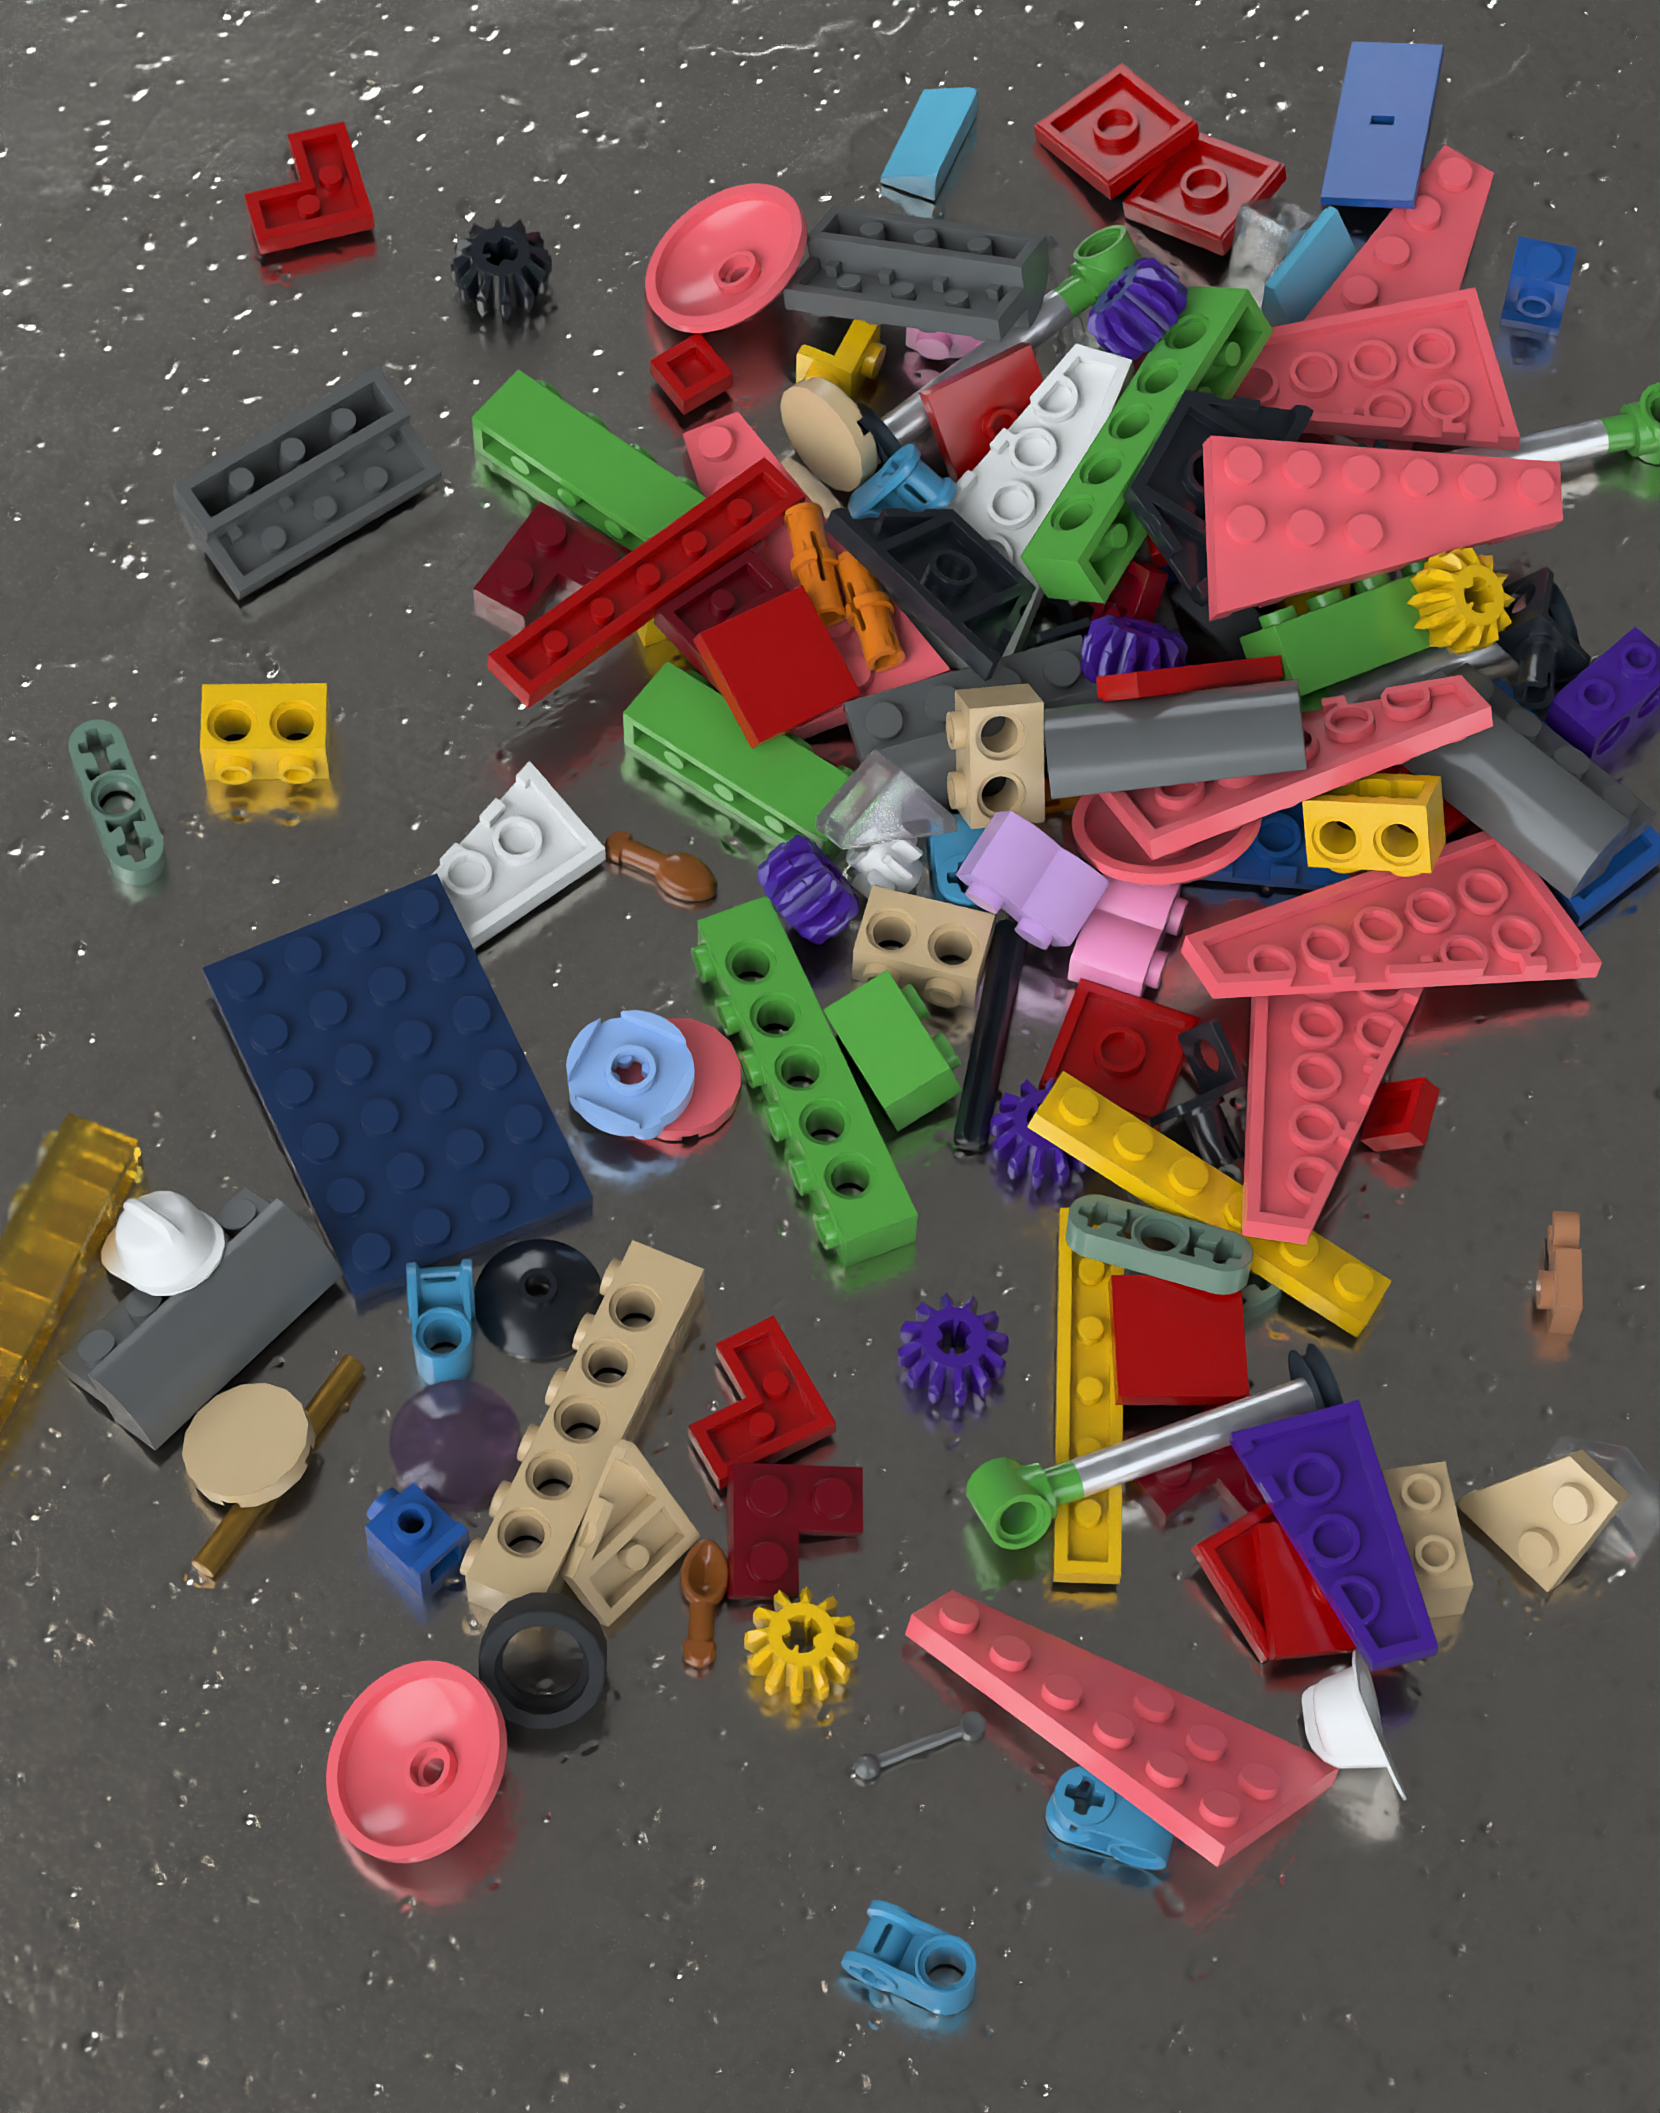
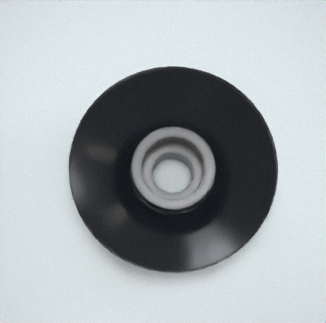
M549 1239L521 1241L498 1252L482 1269L474 1290L475 1315L484 1335L501 1351L513 1357L529 1361L557 1359L575 1351L572 1348L573 1339L583 1316L587 1312L596 1315L604 1299V1295L600 1294L601 1279L590 1260L572 1246ZM538 1283L546 1284L550 1288V1291L543 1297H533L526 1292L530 1285Z

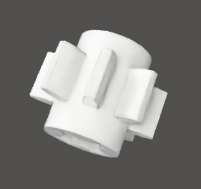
M897 822L890 827L888 832L876 825L862 830L851 842L846 853V861L851 865L846 873L853 878L852 887L867 899L869 898L872 885L909 893L918 883L923 872V864L918 860L923 855V851L916 846L918 839Z

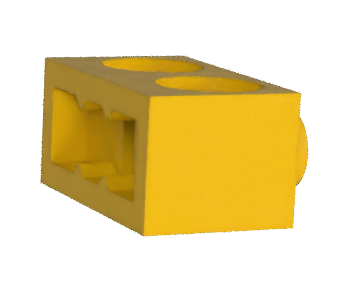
M327 683L202 684L200 753L205 780H219L226 784L237 785L250 780L281 779L292 784L307 783L312 779H330L331 711ZM294 733L308 735L306 738L297 741L285 739ZM231 734L246 735L238 741L223 740Z
M1373 773L1355 780L1347 786L1338 787L1302 801L1308 867L1329 868L1337 873L1378 870L1391 871V873L1402 877L1416 876L1421 873H1432L1446 843L1441 776ZM1335 821L1343 822L1349 825L1353 830L1344 829L1341 826H1339ZM1396 824L1405 825L1412 829L1414 833L1405 832Z

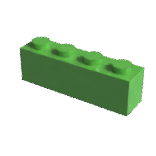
M519 369L472 416L474 450L583 525L631 551L707 498L692 480L684 476H674L658 465L654 457L645 448L638 444H627L611 433L607 425L598 416L590 412L582 413L564 401L560 393L551 384L543 380L536 382Z
M1428 560L1407 565L1400 570L1402 578L1391 581L1389 573L1354 582L1353 586L1356 595L1346 599L1341 588L1307 599L1306 603L1310 611L1308 613L1298 616L1294 605L1258 617L1262 630L1239 638L1246 659L1281 655L1283 677H1279V681L1297 679L1300 696L1430 648L1429 630L1413 628L1420 618L1418 609L1406 604L1413 595L1418 594L1410 579L1417 572L1424 570V562Z
M667 661L623 712L625 745L780 844L788 842L796 835L806 837L811 842H815L825 855L828 854L833 862L868 819L869 788L865 786L863 780L854 771L845 766L835 767L817 756L806 741L794 734H783L752 749L723 695L716 692L710 682L695 671L687 670L685 672Z

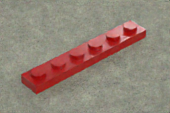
M763 457L489 653L487 668L529 709L655 618L657 608L747 551L785 524L784 516H786V510L796 504L805 503L806 496Z

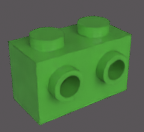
M886 970L823 1009L840 1041L897 1132L962 1092L952 1070L962 1064L942 1032L931 1038L921 1021L931 1015L911 983L900 989L890 972Z

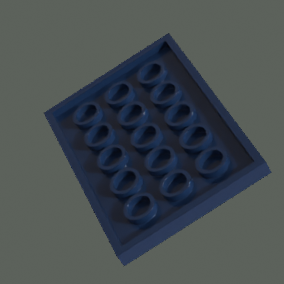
M437 873L203 967L204 979L327 1245L343 1272L342 1277L355 1305L406 1284L407 1262H417L420 1268L449 1266L464 1258L476 1255L593 1205V1195Z

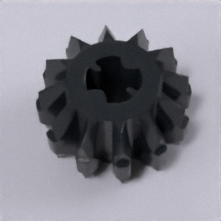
M496 216L491 228L485 229L473 223L469 231V238L457 239V244L454 248L455 258L451 264L452 281L458 287L459 297L462 299L463 305L477 303V310L482 318L493 309L500 310V313L507 321L512 308L515 307L530 314L532 306H534V298H546V292L549 289L548 278L552 272L551 255H548V250L544 249V240L540 235V231L526 233V227L521 219L510 227H503V224Z

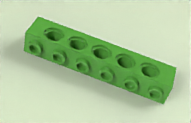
M1191 286L1189 288L1186 308L1178 315V322L1168 330L1165 338L1160 339L1148 353L1020 556L1047 598L1105 603L1148 534L1123 498V494L1176 400L1185 390L1212 393L1224 400L1232 399L1273 333L1272 327L1248 288Z
M763 896L697 920L698 945L691 947V955L696 971L703 983L712 981L720 998L715 1000V1007L720 1023L728 1036L736 1033L744 1051L739 1053V1059L746 1080L751 1088L761 1086L769 1103L763 1107L769 1130L776 1142L785 1139L794 1157L788 1160L793 1182L801 1196L811 1194L818 1213L813 1214V1220L826 1250L835 1248L844 1268L916 1242L918 1213L771 900L767 896ZM755 971L765 977L758 981L748 982L737 976L743 972ZM778 1023L785 1025L789 1030L775 1035L769 1034L761 1028L768 1024ZM794 1076H805L813 1080L814 1083L808 1087L797 1088L785 1081ZM829 1129L836 1132L839 1137L832 1141L823 1142L814 1139L810 1134L816 1130ZM843 1183H855L863 1187L865 1191L855 1196H846L836 1191L835 1188Z

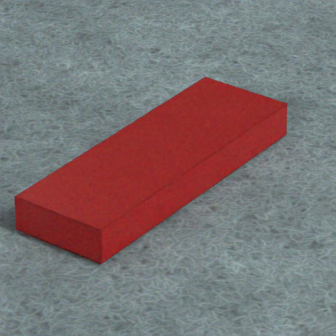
M1281 655L1098 676L1096 677L1098 699L1103 698L1104 702L1279 681V677H1283Z

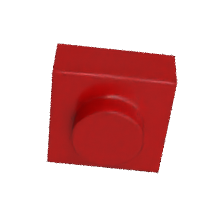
M700 333L694 334L650 360V374L683 415L733 387V372Z
M1425 1077L1380 1084L1369 1107L1360 1140L1375 1152L1425 1145L1440 1089Z

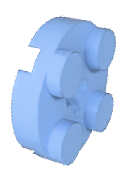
M640 1010L622 1011L621 1018L609 1019L601 1023V1018L582 1029L573 1041L567 1056V1080L572 1107L588 1123L610 1134L626 1137L634 1136L641 1140L655 1138L661 1134L665 1126L674 1122L684 1112L694 1091L695 1068L692 1054L686 1046V1039L673 1023L650 1012ZM633 1062L642 1065V1076L645 1079L640 1083H633L632 1085L623 1084L620 1082V1076L614 1072L617 1067L628 1069Z

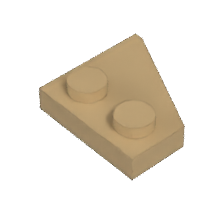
M620 1439L614 1445L560 1573L581 1603L598 1619L600 1624L607 1627L702 1537L634 1443Z
M1583 1449L1556 1458L1540 1467H1533L1517 1473L1493 1485L1475 1489L1461 1497L1455 1505L1546 1592H1549L1562 1583L1631 1494Z

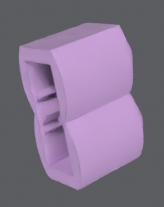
M1002 811L994 814L956 873V876L969 886L965 895L972 902L994 914H997L1000 908L1005 910L1018 922L1015 927L1017 934L1034 946L1044 950L1050 944L1053 946H1070L1110 884L1107 879L1090 865L1060 847L1042 830L1012 811Z

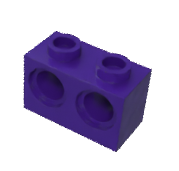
M1635 626L1554 696L1552 703L1548 707L1545 723L1564 740L1583 752L1588 759L1598 765L1660 711V647Z

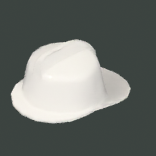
M155 1191L138 1199L129 1198L124 1202V1211L119 1216L116 1227L107 1236L101 1249V1263L111 1274L150 1295L172 1296L194 1288L213 1273L221 1263L226 1248V1241L223 1229L214 1218L197 1209L185 1196L172 1191Z
M1354 1649L1352 1653V1666L1323 1678L1303 1692L1301 1702L1306 1736L1312 1750L1325 1763L1339 1769L1387 1767L1400 1796L1405 1801L1407 1796L1383 1736L1378 1701L1369 1668L1359 1651Z

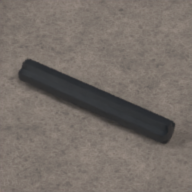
M1007 919L1000 920L995 925L954 1130V1145L960 1149L975 1152L983 1151L988 1144L990 1122L994 1113L1027 941L1015 931L1018 922H1012Z

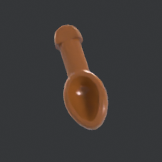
M615 831L605 840V854L610 860L617 864L625 862L654 875L658 885L668 895L687 902H701L711 899L717 892L718 882L714 873L696 856L685 852L663 853L634 840L633 834L623 831Z
M710 1539L699 1541L689 1550L680 1571V1587L684 1597L689 1602L687 1640L682 1643L683 1657L687 1664L697 1669L710 1665L715 1658L717 1644L713 1640L716 1605L724 1598L729 1585L727 1558L719 1545Z

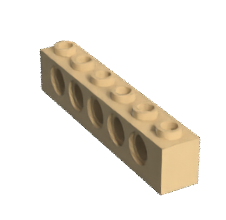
M632 1240L623 1260L612 1259L600 1286V1294L605 1297L596 1315L587 1312L583 1316L575 1333L572 1348L577 1350V1353L569 1369L559 1368L550 1382L545 1396V1404L550 1407L541 1425L538 1426L532 1423L523 1436L517 1453V1460L521 1461L522 1464L512 1483L503 1480L499 1485L489 1509V1517L494 1518L484 1540L475 1537L465 1553L460 1574L465 1575L469 1602L496 1613L508 1601L531 1592L560 1593L565 1583L564 1578L560 1574L612 1449L620 1439L633 1443L705 1296L703 1268ZM631 1313H642L652 1319L647 1325L638 1328L628 1327L620 1322L624 1316ZM603 1368H616L625 1374L614 1383H602L593 1378V1375ZM577 1423H587L597 1429V1432L587 1439H574L565 1433L570 1426ZM549 1479H560L570 1485L566 1492L558 1496H547L537 1490L541 1483ZM524 1535L536 1537L542 1542L541 1546L531 1553H518L509 1548V1544L514 1539ZM532 1626L531 1628L541 1631L543 1626Z

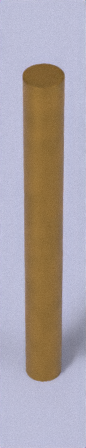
M345 1354L305 1407L316 1435L315 1438L366 1370L360 1361L350 1355ZM268 1502L256 1507L242 1508L238 1503H234L191 1561L193 1566L204 1575L214 1577Z

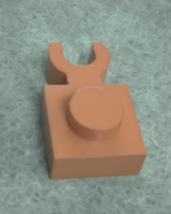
M1553 1211L1552 1225H1548L1547 1248L1549 1269L1548 1271H1538L1536 1283L1537 1309L1547 1310L1548 1333L1574 1335L1583 1309L1582 1249H1579V1212Z

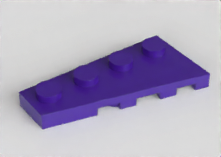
M1359 1400L1230 1433L1229 1443L1370 1671L1375 1672L1437 1655L1439 1646Z

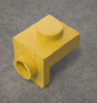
M854 319L835 355L803 344L796 356V383L804 378L805 381L809 380L813 376L824 378L841 388L853 401L865 378L874 379L882 366L886 346L880 344L881 325H872L863 320Z

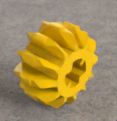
M1460 547L1448 553L1442 552L1431 556L1428 561L1424 562V570L1417 572L1410 579L1418 594L1413 595L1406 604L1418 609L1420 615L1413 628L1428 629L1429 647H1446L1450 655H1462L1472 652L1474 649L1481 650L1490 647L1493 642L1499 640L1498 632L1503 631L1505 627L1512 623L1504 608L1509 607L1515 598L1504 593L1502 587L1509 574L1494 573L1493 555L1481 554L1477 556L1472 547L1467 549Z
M808 1586L801 1590L799 1602L791 1603L789 1597L779 1590L774 1595L775 1611L757 1607L753 1613V1623L757 1629L745 1633L744 1648L754 1653L748 1659V1670L752 1676L767 1675L765 1691L769 1696L778 1693L786 1685L790 1687V1701L795 1705L801 1703L803 1689L811 1688L814 1695L824 1701L825 1698L829 1697L828 1680L845 1685L850 1678V1668L846 1663L858 1658L859 1644L849 1638L854 1633L855 1622L851 1616H836L838 1601L833 1595L824 1599L817 1606L813 1604V1593ZM800 1638L804 1639L805 1647L811 1641L813 1642V1650L799 1653L798 1645H795L793 1650H790V1641Z

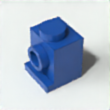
M1518 236L1499 325L1558 336L1577 247Z
M414 1482L402 1493L394 1487L387 1489L374 1500L366 1514L371 1520L365 1525L368 1546L422 1598L462 1563L470 1545L468 1529L461 1522L458 1521L456 1523ZM415 1519L423 1526L416 1533L410 1534L403 1531Z

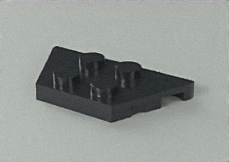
M1185 390L1176 400L1123 494V498L1194 603L1203 607L1208 602L1203 443L1210 436L1297 442L1314 412L1308 406L1295 405L1291 410L1260 406V400L1235 397L1230 400H1224L1212 393Z
M848 508L831 510L824 529L984 681L991 679L1036 587L953 509H925L921 512H913L905 508H882L878 519H853Z

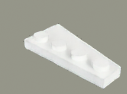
M529 761L516 775V783L500 800L495 798L479 816L480 822L460 844L455 842L439 859L440 866L432 875L438 874L473 949H475L605 861V847Z

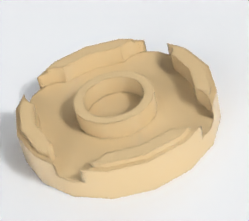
M813 376L806 381L804 378L783 393L780 408L782 422L789 440L803 463L821 481L836 490L850 492L875 474L878 465L876 441L871 432L863 436L861 428L857 424V421L863 418L860 410L841 388L824 378Z
M267 1383L243 1384L216 1395L196 1413L185 1432L182 1457L192 1482L210 1501L224 1505L222 1501L238 1503L241 1508L256 1507L282 1496L301 1479L308 1467L306 1458L310 1453V1445L314 1450L316 1435L310 1417L302 1403L287 1389Z

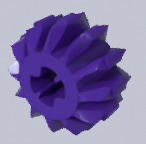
M1143 257L1137 259L1131 266L1124 267L1120 275L1115 280H1111L1106 290L1098 296V302L1089 311L1087 330L1097 338L1095 341L1108 353L1112 352L1114 355L1131 360L1139 359L1143 353L1150 352L1160 339L1165 338L1168 330L1178 322V315L1186 308L1188 288L1179 281L1180 277L1167 265L1163 266L1155 258L1148 259Z
M1109 614L1091 621L1089 632L1084 636L1080 654L1083 655L1080 669L1084 672L1083 676L1090 683L1097 684L1096 677L1183 667L1187 666L1188 663L1185 660L1188 645L1178 632L1168 630L1165 625L1153 624L1146 619H1134L1127 615L1117 617Z
M796 835L788 842H782L759 865V870L757 871L758 882L764 888V894L773 902L775 909L784 916L788 924L792 925L801 937L807 938L810 942L821 945L833 936L835 938L859 914V897L853 891L852 885L845 879L841 870L831 861L828 854L825 855L815 842H811L806 837Z
M1054 1077L1047 1081L1045 1090L1038 1091L1026 1079L1020 1086V1097L1005 1092L1004 1096L1000 1099L999 1111L1001 1113L995 1114L990 1122V1133L996 1138L992 1148L995 1160H1009L1007 1173L1010 1175L1011 1180L1026 1171L1031 1173V1184L1035 1189L1042 1185L1044 1176L1051 1175L1063 1187L1069 1180V1169L1084 1173L1089 1167L1027 1127L1056 1083Z
M946 1292L940 1298V1310L938 1311L921 1301L920 1305L916 1308L915 1318L917 1322L905 1321L901 1327L900 1339L905 1344L898 1349V1364L900 1367L910 1369L907 1374V1383L911 1390L929 1385L928 1400L931 1401L932 1405L942 1398L943 1393L946 1392L952 1393L953 1401L961 1408L966 1403L968 1389L985 1399L991 1391L990 1379H1001L1005 1374L1006 1361L1001 1356L1008 1352V1336L1006 1333L996 1332L999 1326V1317L996 1315V1311L977 1316L978 1301L974 1295L965 1301L963 1308L954 1307L953 1299ZM951 1345L950 1354L942 1351L943 1347ZM956 1347L963 1348L965 1353L955 1355Z

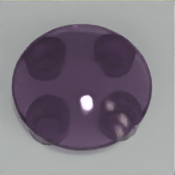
M447 1380L421 1389L404 1403L392 1424L389 1441L390 1453L396 1475L408 1486L414 1482L433 1501L449 1504L462 1503L466 1506L474 1507L487 1502L493 1495V1492L498 1489L501 1482L507 1480L513 1473L518 1463L517 1453L522 1441V1435L514 1410L496 1391L472 1381Z

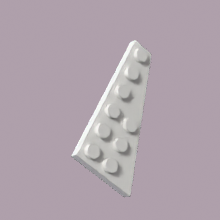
M1076 343L1029 397L1031 403L1008 430L1003 428L989 444L991 450L972 472L967 470L958 480L956 494L945 508L953 509L1036 587L1002 657L1021 652L1044 595L1043 590L1020 556L1128 387L1135 372L1133 360ZM879 581L948 667L955 670L969 667Z

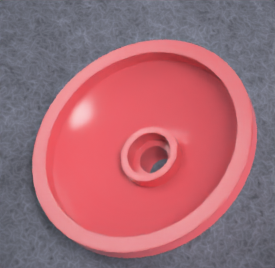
M761 183L738 185L722 190L693 206L670 227L652 254L645 277L646 296L651 308L668 326L689 333H705L727 329L757 315L783 292L795 275L803 257L807 242V222L800 206L783 189Z
M1098 794L1082 795L1077 802L1072 816V831L1075 846L1082 858L1103 874L1135 885L1173 886L1208 877L1235 861L1255 840L1261 826L1262 817L1241 825L1235 830L1223 832L1185 847L1179 852L1152 860Z
M419 1661L391 1670L374 1681L359 1695L346 1712L336 1731L330 1748L326 1771V1790L331 1813L341 1832L353 1845L383 1861L413 1863L430 1859L449 1850L474 1829L495 1798L506 1763L507 1733L505 1721L492 1692L476 1676L456 1665L441 1661ZM443 1769L442 1775H441L440 1778L438 1779V1775H439V1773L441 1772V1770Z

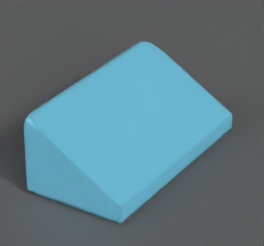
M969 87L924 89L881 175L880 183L935 201L977 115L979 90Z
M1329 206L1328 209L1325 208L1265 283L1261 311L1271 326L1303 321L1356 256L1357 251L1338 210L1334 207Z

